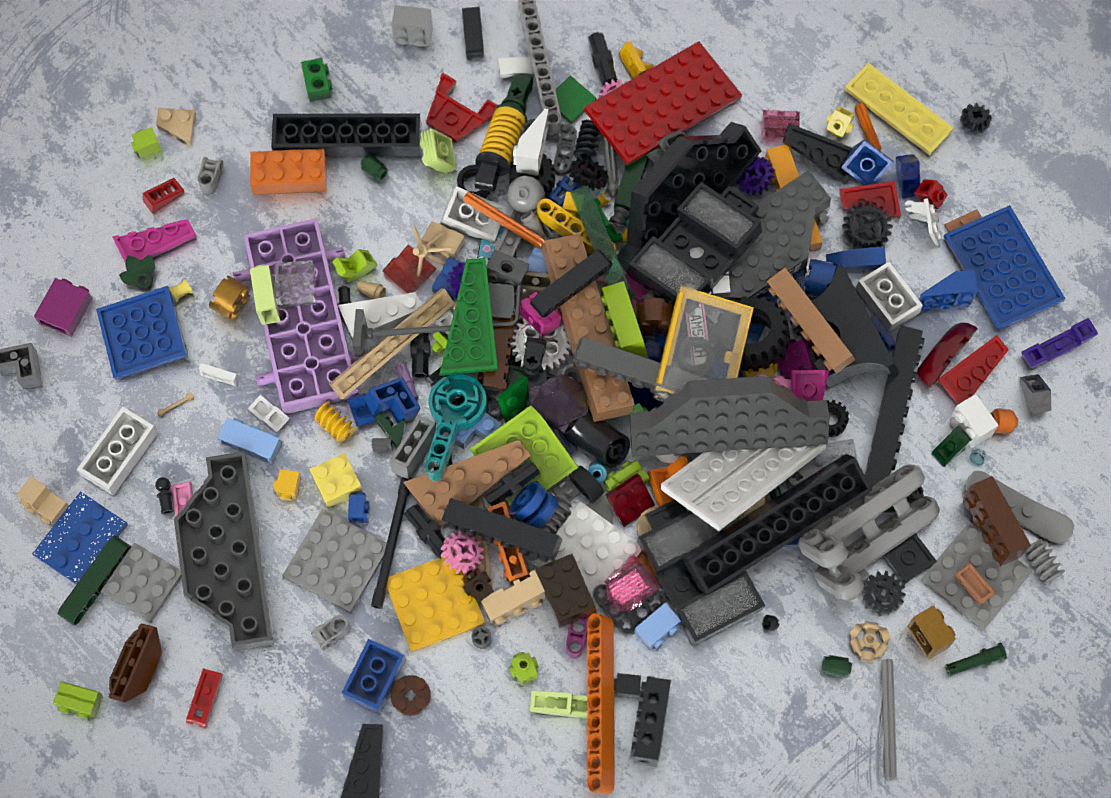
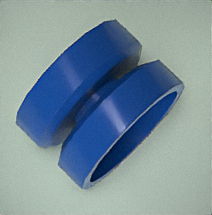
M534 481L523 488L514 498L509 507V513L517 521L521 520L522 523L541 528L555 513L559 500L550 492L546 493L545 487L538 481Z

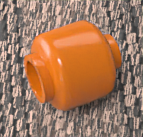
M997 408L990 413L999 425L994 433L1010 434L1018 426V418L1011 409Z

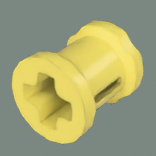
M183 279L181 283L174 287H169L176 302L188 293H193L186 279Z

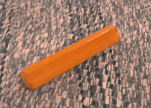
M865 104L855 105V111L867 141L881 151V144Z

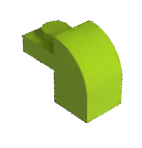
M357 249L349 258L337 257L332 261L336 267V272L341 277H344L347 282H353L364 277L377 266L369 250Z

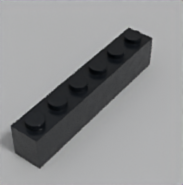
M450 498L442 517V521L447 524L446 527L455 531L458 528L465 530L464 533L469 536H482V540L486 542H499L501 547L509 550L512 547L519 549L518 552L529 556L531 553L537 556L536 559L546 563L548 560L555 561L563 540L554 533Z

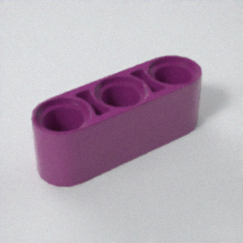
M589 616L569 625L566 652L572 658H578L584 652ZM580 624L584 629L581 632H576L573 630V626ZM576 643L581 648L579 651H572L569 648L570 645Z

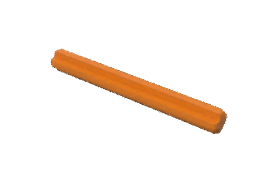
M467 192L463 200L467 204L537 248L543 246L545 239L473 193Z

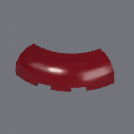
M962 322L952 326L917 369L918 376L931 387L951 363L949 358L953 359L961 351L978 328L970 323Z

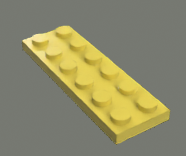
M867 63L845 87L846 92L859 102L864 103L868 109L929 156L954 129L870 63Z

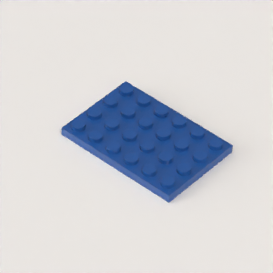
M1010 205L944 234V239L962 270L974 269L978 287L977 296L997 331L1064 302L1065 297Z

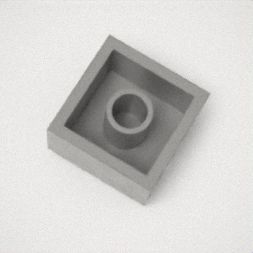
M395 5L392 18L394 42L403 45L415 44L420 47L430 46L433 30L431 9Z

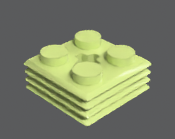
M431 128L423 133L421 132L420 146L424 154L422 157L423 163L445 174L456 170L452 138Z

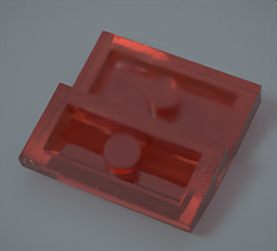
M409 244L397 258L393 257L382 272L405 292L413 293L437 268L427 259L423 258L421 275L417 277L419 257L413 254L414 248Z

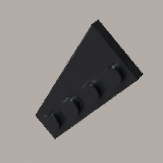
M793 124L787 125L783 143L844 185L848 182L850 174L843 170L841 166L852 150V147Z
M362 724L341 798H380L383 724Z

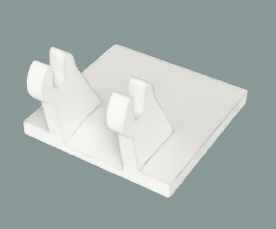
M924 199V202L914 203L911 200L905 202V206L911 205V207L906 208V211L914 213L909 215V217L927 222L929 234L935 246H940L939 240L942 239L940 228L937 226L939 217L937 211H935L934 204L931 205L928 199Z

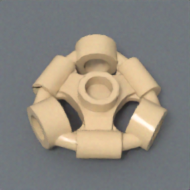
M867 621L864 624L857 623L849 633L851 635L850 644L854 653L861 657L862 661L873 662L878 656L882 657L888 649L887 644L890 640V634L886 627L882 628L878 626V623ZM864 629L866 631L864 637L857 639L858 634ZM876 631H878V634H879V637H880L882 643H879L878 640L876 639V637H875V632H876ZM864 647L874 649V653L862 651Z

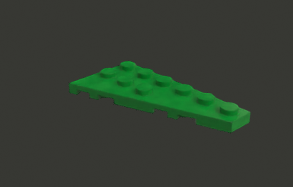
M486 258L466 259L439 376L498 370Z

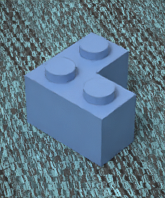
M485 413L476 425L458 433L455 444L465 450L475 436L483 440L500 428L502 423Z

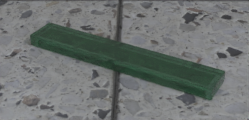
M589 186L570 192L594 252L601 250L613 263L611 268L603 274L607 285L610 286L624 281L627 292L630 291V286Z

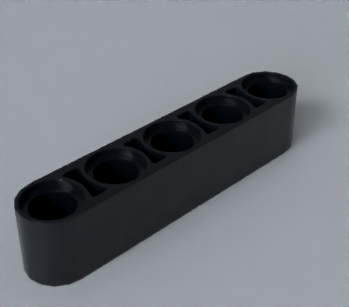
M601 250L595 251L538 293L530 301V305L542 318L547 317L606 273L613 263Z

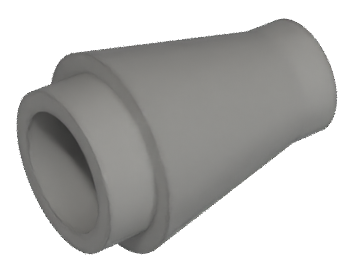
M530 211L521 216L520 220L523 226L541 237L545 235L536 213Z

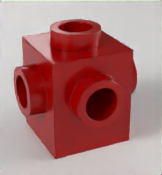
M926 179L921 182L914 193L920 202L928 199L931 205L934 204L935 209H939L948 196L943 186L937 180Z

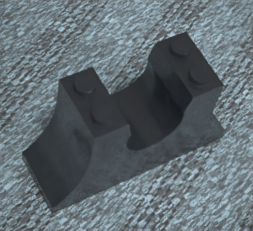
M843 265L836 269L834 278L828 288L812 303L830 327L840 333V340L853 355L855 361L837 374L833 369L829 371L826 385L831 388L853 376L870 372H880L895 376L899 371ZM789 321L797 336L801 335L803 337L800 333L803 331L800 325L796 327L792 321ZM823 356L815 362L817 367L815 370H828L823 363L826 360Z

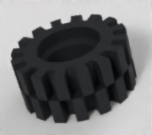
M826 400L829 412L835 413L838 417L836 424L829 425L828 435L829 437H833V435L838 436L840 432H844L848 424L849 413L846 411L845 405L841 406V402L837 404L835 403L836 400H832V402Z

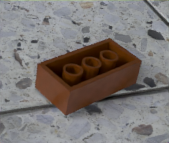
M991 476L972 484L963 497V503L965 508L970 510L976 527L980 528L984 542L990 546L994 560L1000 566H1003L1021 558L1031 544L995 479Z

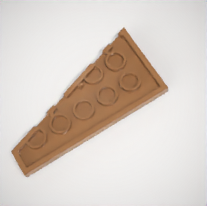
M517 440L447 466L444 477L439 481H432L428 478L427 474L403 483L440 528L445 524L442 521V517L450 498L471 504L530 457L531 454L522 442Z

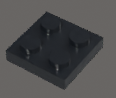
M916 533L883 555L897 576L902 579L901 581L904 585L937 562Z

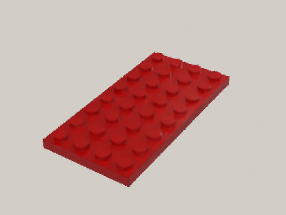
M700 41L588 104L585 106L584 111L628 166L659 148L660 146L657 142L665 136L679 130L683 133L741 99L742 94Z

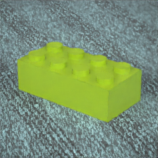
M624 281L603 287L604 296L600 297L616 347L649 359Z

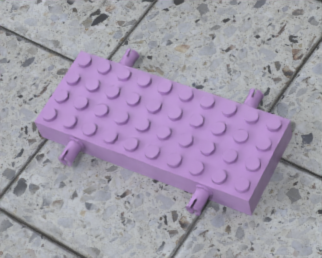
M317 218L243 235L250 267L246 270L233 272L234 279L239 282L251 280V268L257 265H269L275 282L281 322L263 325L273 369L272 372L255 375L258 387L271 383L277 384L284 414L319 407L328 401L331 404L348 400L350 397L359 395L356 388L344 399H340L329 384L360 358L355 357L354 352L348 351L328 266L330 261H334L337 257L346 258L344 248L341 247L328 251L324 249Z

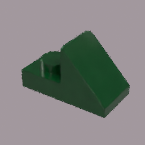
M380 413L375 417L376 422L397 449L405 437L406 419L394 426L388 416L385 418Z
M957 426L932 453L946 466L966 449L965 447L972 439L960 426Z

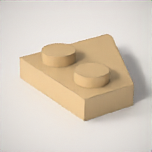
M158 108L156 126L164 132H169L175 138L178 137L184 140L188 145H192L195 110Z

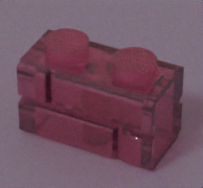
M763 110L761 136H765L767 139L784 137L787 125L793 124L800 127V111Z

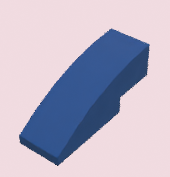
M885 247L859 248L826 254V261L838 263V268L843 265L847 273H864L865 270H876L886 264Z

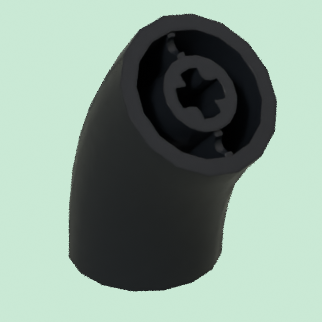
M584 407L574 417L563 434L583 451L609 468L619 465L625 459L630 449L628 436L605 420L594 422L591 410L587 407Z

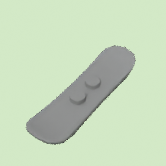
M980 470L974 471L967 479L966 492L972 484L991 476ZM995 479L1020 526L1053 543L1066 542L1073 534L1074 523L1068 516L1026 497Z

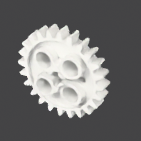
M524 318L522 319V324L517 323V329H513L512 343H510L511 349H513L512 355H517L515 358L516 362L522 360L521 367L524 365L523 359L526 346L524 344H526L528 337L526 334L528 333L535 335L532 338L547 340L545 355L541 364L542 372H545L546 368L552 372L553 366L559 369L560 362L565 364V357L569 358L570 353L568 351H571V346L564 325L551 331L554 335H546L545 337H542ZM548 349H553V350H555L556 352H555V353H549L547 350H548Z

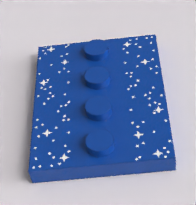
M80 491L32 555L77 585L108 541L113 536L119 537L128 523Z

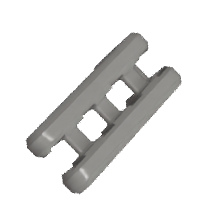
M909 464L899 468L872 486L873 491L800 536L798 546L803 555L820 565L816 569L814 577L821 588L845 601L856 599L864 589V583L858 572L938 517L940 508L934 498L923 496L911 504L906 499L924 483L925 476L919 466ZM893 506L896 513L882 524L877 525L875 518ZM861 527L864 535L848 547L845 546L843 540Z

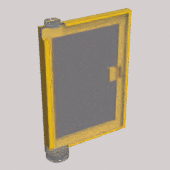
M685 283L684 286H679L653 398L664 402L674 392L678 393L684 389V385L689 381L737 378L753 307L695 290L696 285L692 283Z

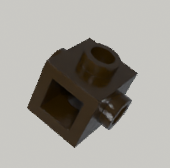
M478 568L475 570L471 569L462 578L465 584L462 588L468 597L472 595L477 603L494 592L489 584L491 579L485 571L481 573Z

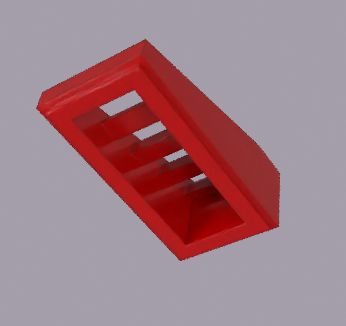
M172 178L143 192V202L153 213L183 194L184 189L175 178Z

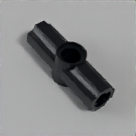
M594 32L588 36V41L592 51L593 64L595 69L598 70L602 86L606 82L611 84L612 79L616 83L617 76L613 66L611 50L607 48L603 33Z
M420 333L410 343L412 377L425 378L429 377L431 348L429 333Z
M530 460L516 471H512L500 479L499 483L487 490L483 495L491 506L499 504L506 497L512 496L522 489L526 483L538 476L540 472L532 460Z
M418 504L411 506L404 513L405 517L416 529V533L423 543L428 544L437 558L441 559V554L443 553L441 547L445 541L441 530L432 519L428 518Z

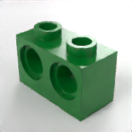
M322 57L302 61L301 66L309 102L331 98L332 83L331 79L327 80L326 75L329 74L328 65L323 64Z

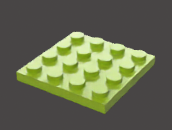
M534 404L470 448V451L476 456L520 440L531 456L512 471H516L523 464L532 460L540 472L538 476L526 483L523 488L534 481H538L548 490L578 468ZM520 489L512 496H508L505 498L509 505H511L514 498L522 489Z

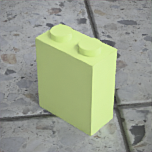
M257 265L250 269L256 312L262 325L281 322L275 282L269 265Z

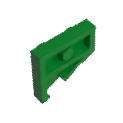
M523 375L497 397L505 423L525 410L528 378Z

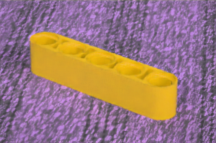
M541 199L538 202L536 214L539 221L563 237L581 234L585 250L588 254L591 255L597 250H607L610 253H604V255L610 261L613 260L616 247L612 241L553 201ZM541 209H547L548 212H543ZM557 219H562L564 222H558ZM573 229H576V230H578L579 232H578V233H574L572 230H573ZM587 240H593L595 243H589Z

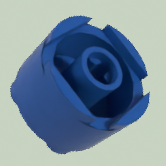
M811 259L809 263L810 272L805 278L804 293L807 296L818 298L832 282L834 273L838 268V263Z

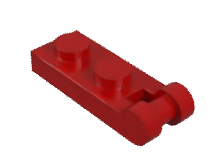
M202 669L186 718L187 724L193 725L195 723L199 727L207 728L223 677L222 673ZM197 710L203 711L201 717L196 716Z

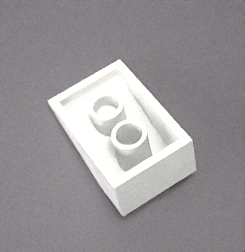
M548 109L542 111L520 137L518 146H514L513 165H516V172L539 175L549 127Z
M456 186L450 195L439 224L460 234L494 242L501 224L464 202V196L469 191ZM476 195L504 214L506 213V207Z

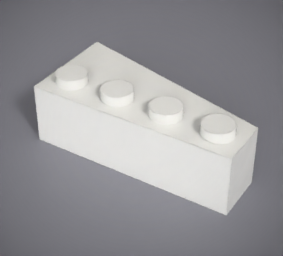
M413 292L338 305V308L353 342L356 309L364 310L368 328L382 330L394 329L418 309L421 304L416 293Z

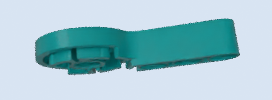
M455 374L446 376L433 386L429 394V409L433 419L438 423L425 462L427 476L432 481H439L444 477L458 433L476 425L486 412V392L481 383L469 375ZM461 396L465 398L464 402L459 406L450 403L454 397ZM445 432L450 433L448 436H442ZM438 450H445L441 454L436 453ZM433 467L439 468L437 471H430Z

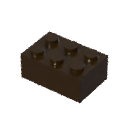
M573 554L535 568L559 628L596 613V606Z

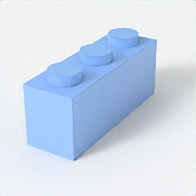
M227 418L217 437L220 444L239 452L245 451V454L272 465L282 446L277 434L262 432L261 428L255 425L247 426L242 420L233 418V420Z

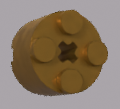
M228 275L227 279L224 278L213 293L215 300L214 302L210 301L209 308L228 319L236 320L240 314L239 308L242 304L246 305L250 299L248 294L250 289L245 284Z

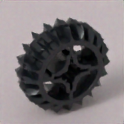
M866 201L865 207L862 202H859L858 208L853 205L851 207L852 211L848 210L846 212L848 217L843 218V221L846 223L842 224V228L847 230L843 232V235H849L846 241L852 240V247L856 244L859 245L858 249L863 248V246L865 248H870V246L882 247L883 242H888L889 239L886 236H891L892 232L887 229H892L893 225L887 223L892 218L885 217L889 213L888 211L881 212L883 209L882 205L877 209L876 202L870 206V202ZM862 213H871L875 215V217L868 218L865 214L862 215ZM855 216L858 218L859 228L856 231L853 229ZM880 221L882 229L878 237L875 225ZM874 222L870 228L862 230L865 224L868 225ZM865 234L873 240H864L858 236Z

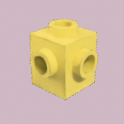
M839 106L834 113H830L828 116L826 130L830 131V134L835 137H843L846 133L849 134L854 126L852 121L855 113Z

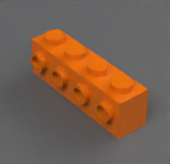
M505 501L487 508V511L514 520L513 516L509 513L510 506ZM494 541L500 549L498 555L501 563L505 565L504 575L507 581L514 585L513 582L517 579L523 581L531 577L526 556L519 553V549L512 547L509 550L501 547V543Z

